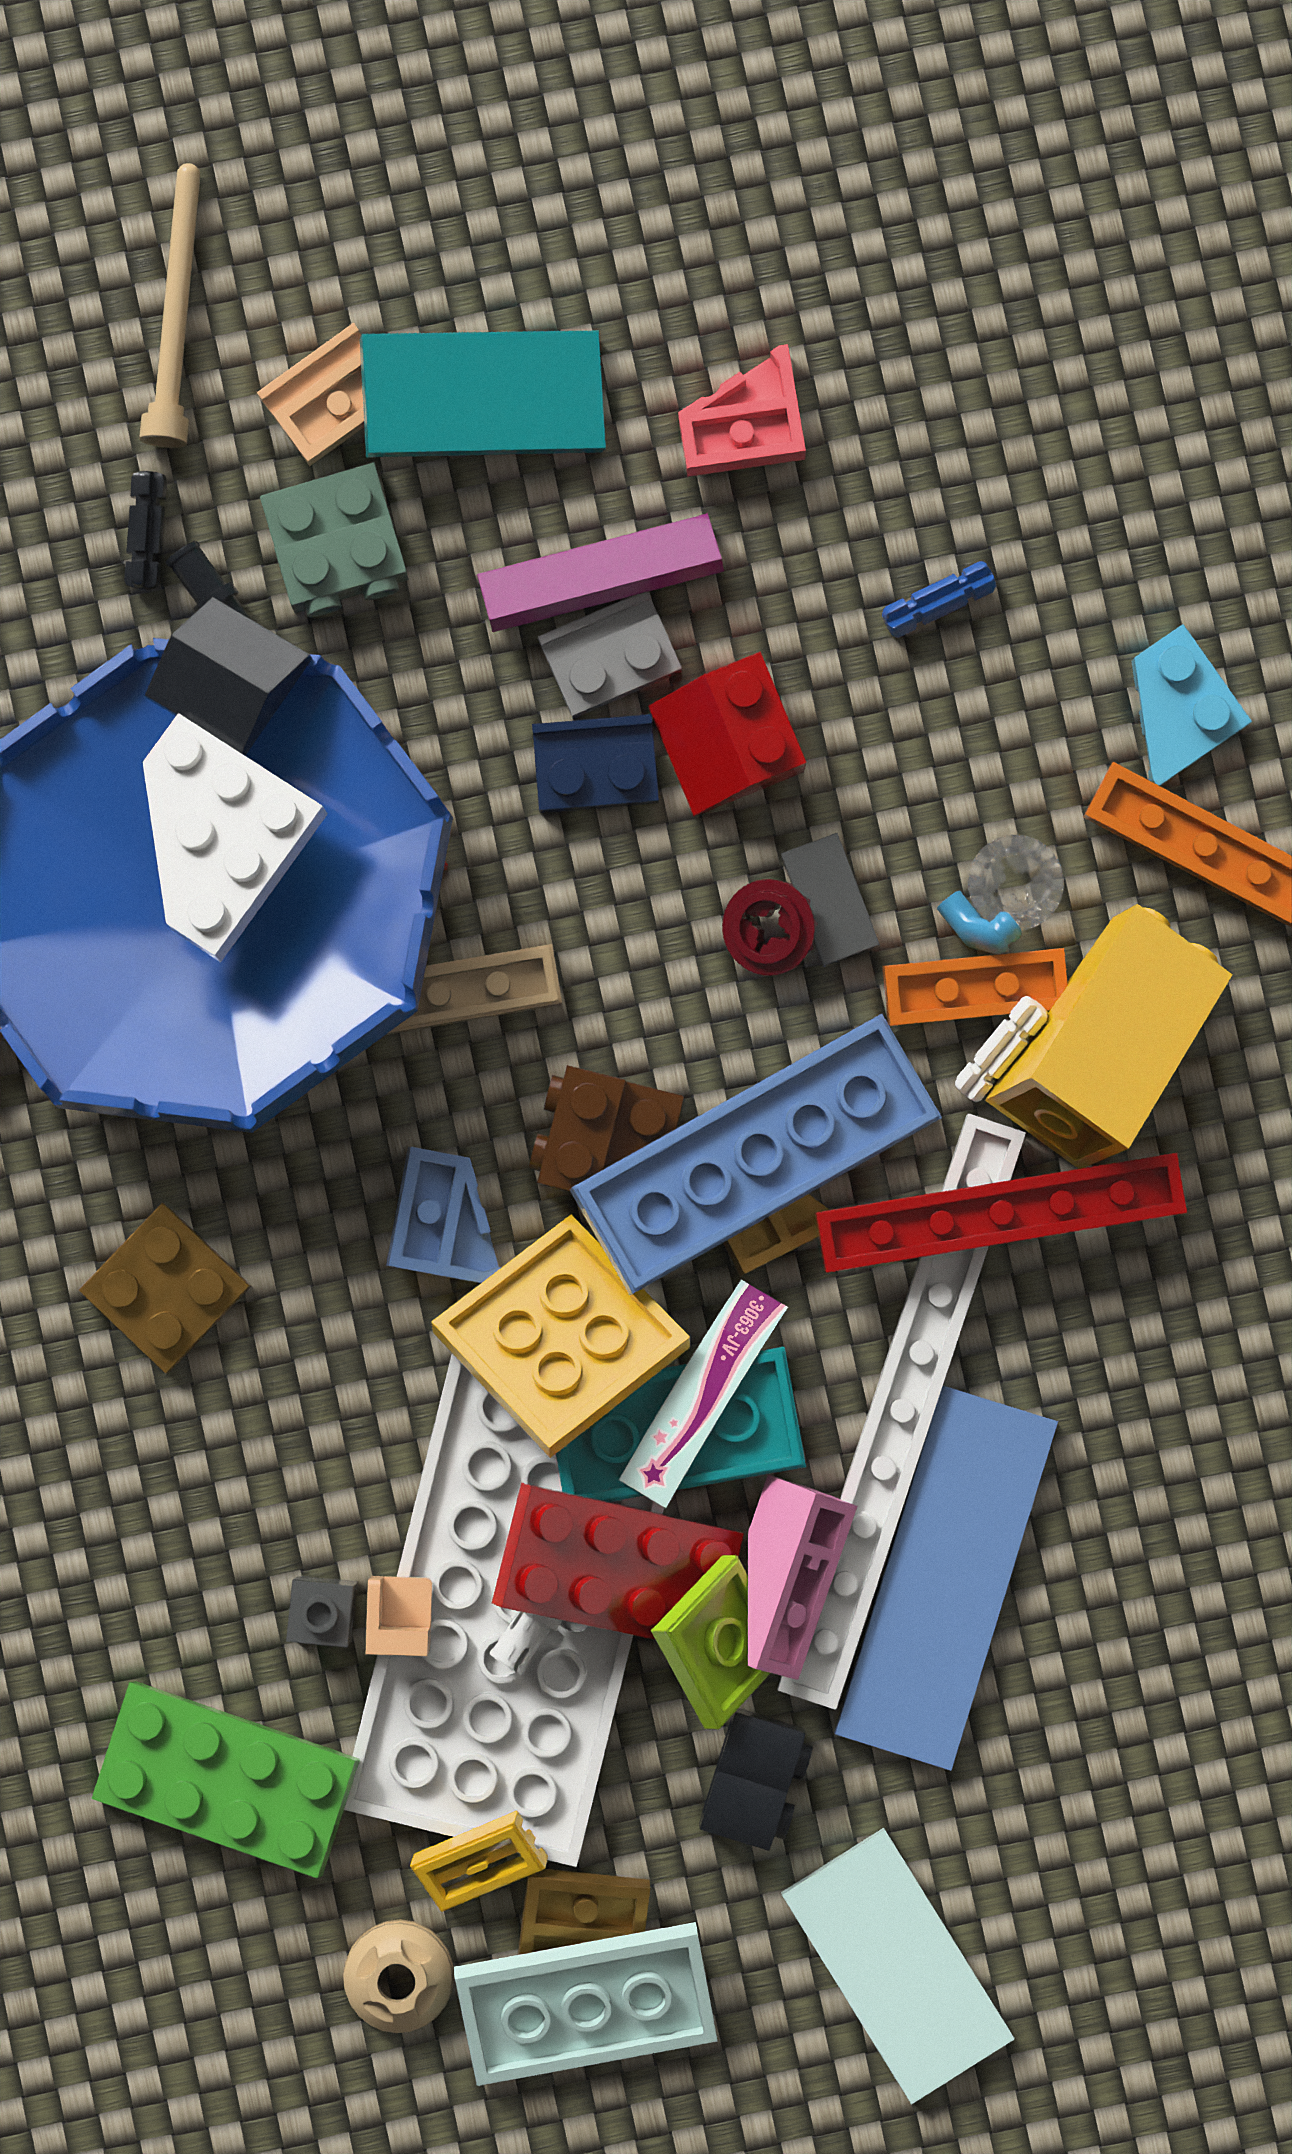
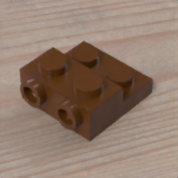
M567 1065L564 1078L552 1075L544 1110L554 1112L555 1114L549 1136L537 1134L529 1169L540 1171L538 1184L570 1192V1189L675 1130L684 1096Z

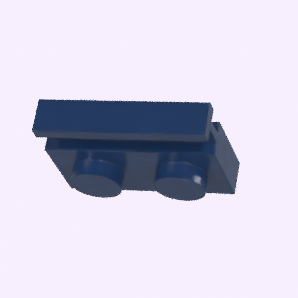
M652 714L532 724L540 813L659 803Z

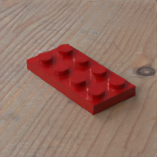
M521 1483L492 1604L501 1608L655 1639L651 1630L722 1555L739 1556L744 1533Z

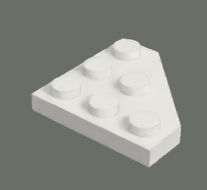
M178 713L143 761L166 924L172 931L221 962L328 813L322 805Z

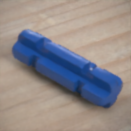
M979 561L963 569L962 575L959 577L952 574L911 594V600L907 602L902 598L886 606L883 609L882 617L887 629L893 637L899 638L916 630L917 623L919 622L926 625L966 606L968 603L967 599L971 597L976 601L993 593L996 588V581L991 569L984 561Z

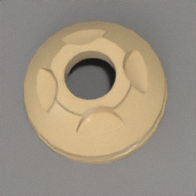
M402 1919L382 1922L361 1934L351 1947L345 1961L343 1973L344 1989L349 2003L357 2015L370 2026L392 2033L411 2032L426 2026L437 2018L451 1996L455 1977L451 1955L441 1938L422 1924ZM391 1964L406 1966L415 1977V1988L404 1999H391L380 1990L378 1983L379 1975L384 1968Z

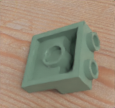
M374 462L260 496L275 547L274 550L294 613L306 610L307 617L326 615L342 607L340 600L360 594L364 595L365 600L387 597L399 591L398 583L409 580Z

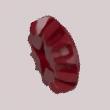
M762 879L743 886L730 899L723 916V938L731 956L743 968L760 975H778L799 967V963L814 949L813 939L818 922L814 919L810 907L811 900L794 888L792 883L779 880ZM775 910H779L778 925L785 929V933L789 934L790 938L771 937L767 944H763L764 940L762 938L765 930L757 925L758 921L750 918V916L771 917Z

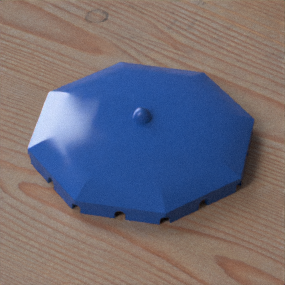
M153 638L154 645H147L141 649H135L130 644L70 689L74 696L68 704L56 708L49 703L0 739V1032L38 1087L57 1108L253 1133L418 1011L453 817L343 669L338 665L326 662L321 655L310 654L312 657L311 662L250 748L246 757L322 805L328 814L224 959L219 962L172 931L166 924L143 761L176 716L148 700L145 696L169 639Z

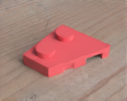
M788 344L779 345L770 351V358L743 375L741 372H738L723 382L715 394L709 397H701L678 412L687 477L805 460L806 449Z

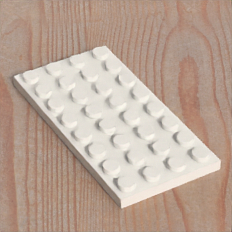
M452 1354L397 1577H425L432 1580L430 1652L428 1656L377 1655L353 1752V1757L359 1758L360 1762L344 1810L452 1837L518 1811L523 1818L522 1828L524 1831L528 1829L532 1831L536 1837L534 1846L536 1849L541 1847L548 1855L547 1860L577 1867L633 1635L563 1620L556 1631L550 1629L533 1654L522 1675L508 1668L489 1654L517 1613L516 1610L501 1608L492 1604V1599L520 1485L525 1483L561 1492L562 1487L556 1454L550 1458ZM646 1496L611 1502L663 1514L664 1507Z

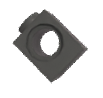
M299 1575L292 1580L286 1642L348 1647L353 1639L358 1581Z

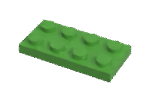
M134 1681L129 1682L92 1799L314 1878H319L324 1874L360 1759Z

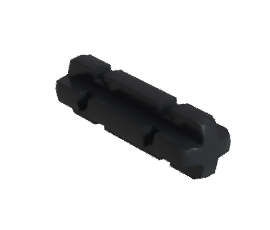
M140 471L134 473L131 478L130 497L136 499V504L129 507L126 553L132 555V560L125 563L124 581L127 586L135 589L150 590L158 588L160 584L161 563L156 562V555L162 556L165 507L160 506V499L166 500L167 479L164 474L158 472Z

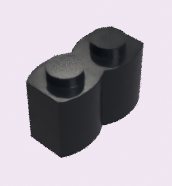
M738 1708L731 1716L700 1817L699 1829L770 1851L774 1837L785 1840L795 1809V1804L785 1801L792 1778L803 1781L813 1750V1746L803 1743L806 1734L805 1729Z

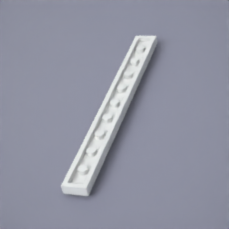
M968 1113L942 1191L1011 1180L1026 1132ZM988 1246L919 1257L840 1497L841 1500L856 1505L857 1509L799 1679L781 1676L777 1687L778 1691L834 1710L837 1708Z

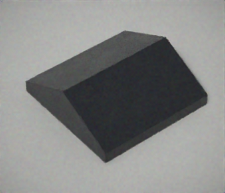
M212 597L171 634L145 696L148 700L171 714L177 716L179 713L246 756L311 662L312 657L307 652Z

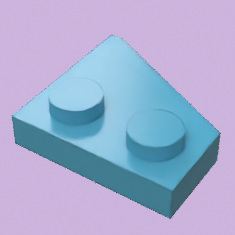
M1184 624L1144 650L1131 661L1135 688L1139 694L1141 707L1139 715L1142 735H1145L1150 767L1148 771L1149 781L1161 786L1252 722Z

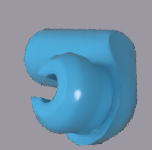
M960 890L950 895L937 907L939 913L968 947L999 955L1009 951L1008 945L1017 941L1022 935L1021 928L1008 912H1000L992 921L988 922L980 916Z

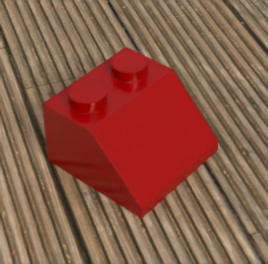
M761 651L708 672L648 706L693 817L801 774L805 770L807 762Z

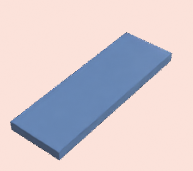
M880 1014L570 1189V1192L628 1294L632 1295L942 1117L883 1014Z
M942 1386L834 1731L836 1735L950 1771L952 1770L1058 1421Z

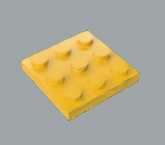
M572 1214L431 1322L433 1333L550 1458L690 1348V1336L643 1288L632 1295L628 1294L601 1244Z

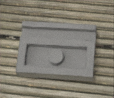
M649 592L633 595L538 636L539 644L546 656L572 719L682 672L680 662L661 619L655 610Z

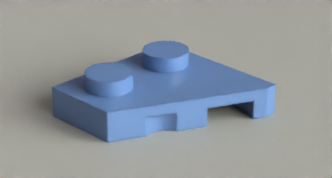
M408 1147L386 1266L478 1283L484 1282L501 1268L498 1265L489 1234L491 1230L486 1212L481 1205L478 1195V1184L470 1158Z

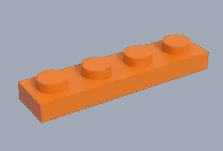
M1112 762L1083 818L1292 928L1291 855L1123 766Z

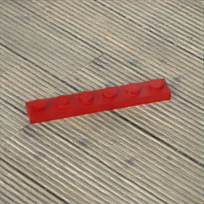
M1177 1153L816 1212L815 1216L825 1273L1183 1214L1187 1213L1178 1156Z

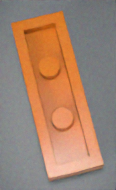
M1064 948L882 966L889 1026L1011 1014L1012 1009L1025 996L1036 1000L1046 1010H1051L1068 986Z

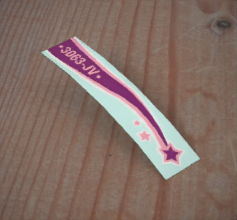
M743 1280L739 1282L678 1378L619 1481L662 1507H667L730 1398L787 1310V1306Z

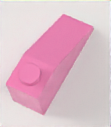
M771 1475L767 1476L748 1531V1666L784 1677L799 1679L857 1509L856 1505L804 1485Z

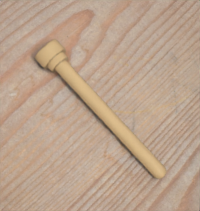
M191 163L181 165L177 171L155 402L149 403L148 412L141 415L139 440L145 444L166 448L186 446L189 419L184 417V407L179 405L201 176L197 166Z

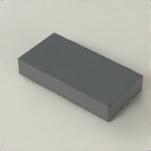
M838 833L781 853L780 856L790 882L803 896L811 900L810 907L814 919L818 922L813 943L822 967L880 945Z

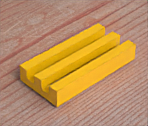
M518 1811L509 1813L413 1854L410 1867L441 1912L546 1868L548 1855L542 1847L536 1849L534 1846L536 1837L530 1829L524 1831L522 1828L523 1818ZM516 1852L521 1854L520 1857L443 1888L441 1885L461 1875H472L487 1869L488 1864Z

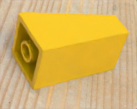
M1138 904L1111 919L1068 980V986L1051 1010H1047L1049 1013L1047 1022L1035 1036H1029L1028 1045L998 1079L985 1099L986 1102L1078 1169L1085 1168L1129 1149L1233 975L1218 964L1217 957L1209 949L1202 945L1188 942L1170 928L1169 921L1162 914L1150 908H1142Z

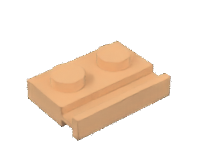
M354 323L257 392L262 403L273 415L276 422L309 467L364 428L359 341L361 333Z

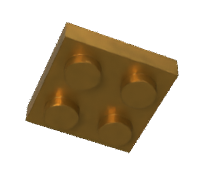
M161 1203L79 1291L167 1374L243 1296L251 1285L165 1203Z

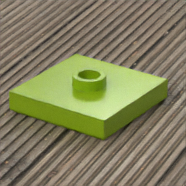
M722 1555L651 1630L704 1729H720L770 1674L769 1672L748 1666V1575L738 1556Z

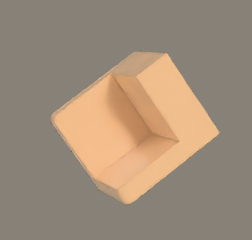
M371 1576L368 1579L365 1654L428 1656L431 1644L432 1580L430 1578Z

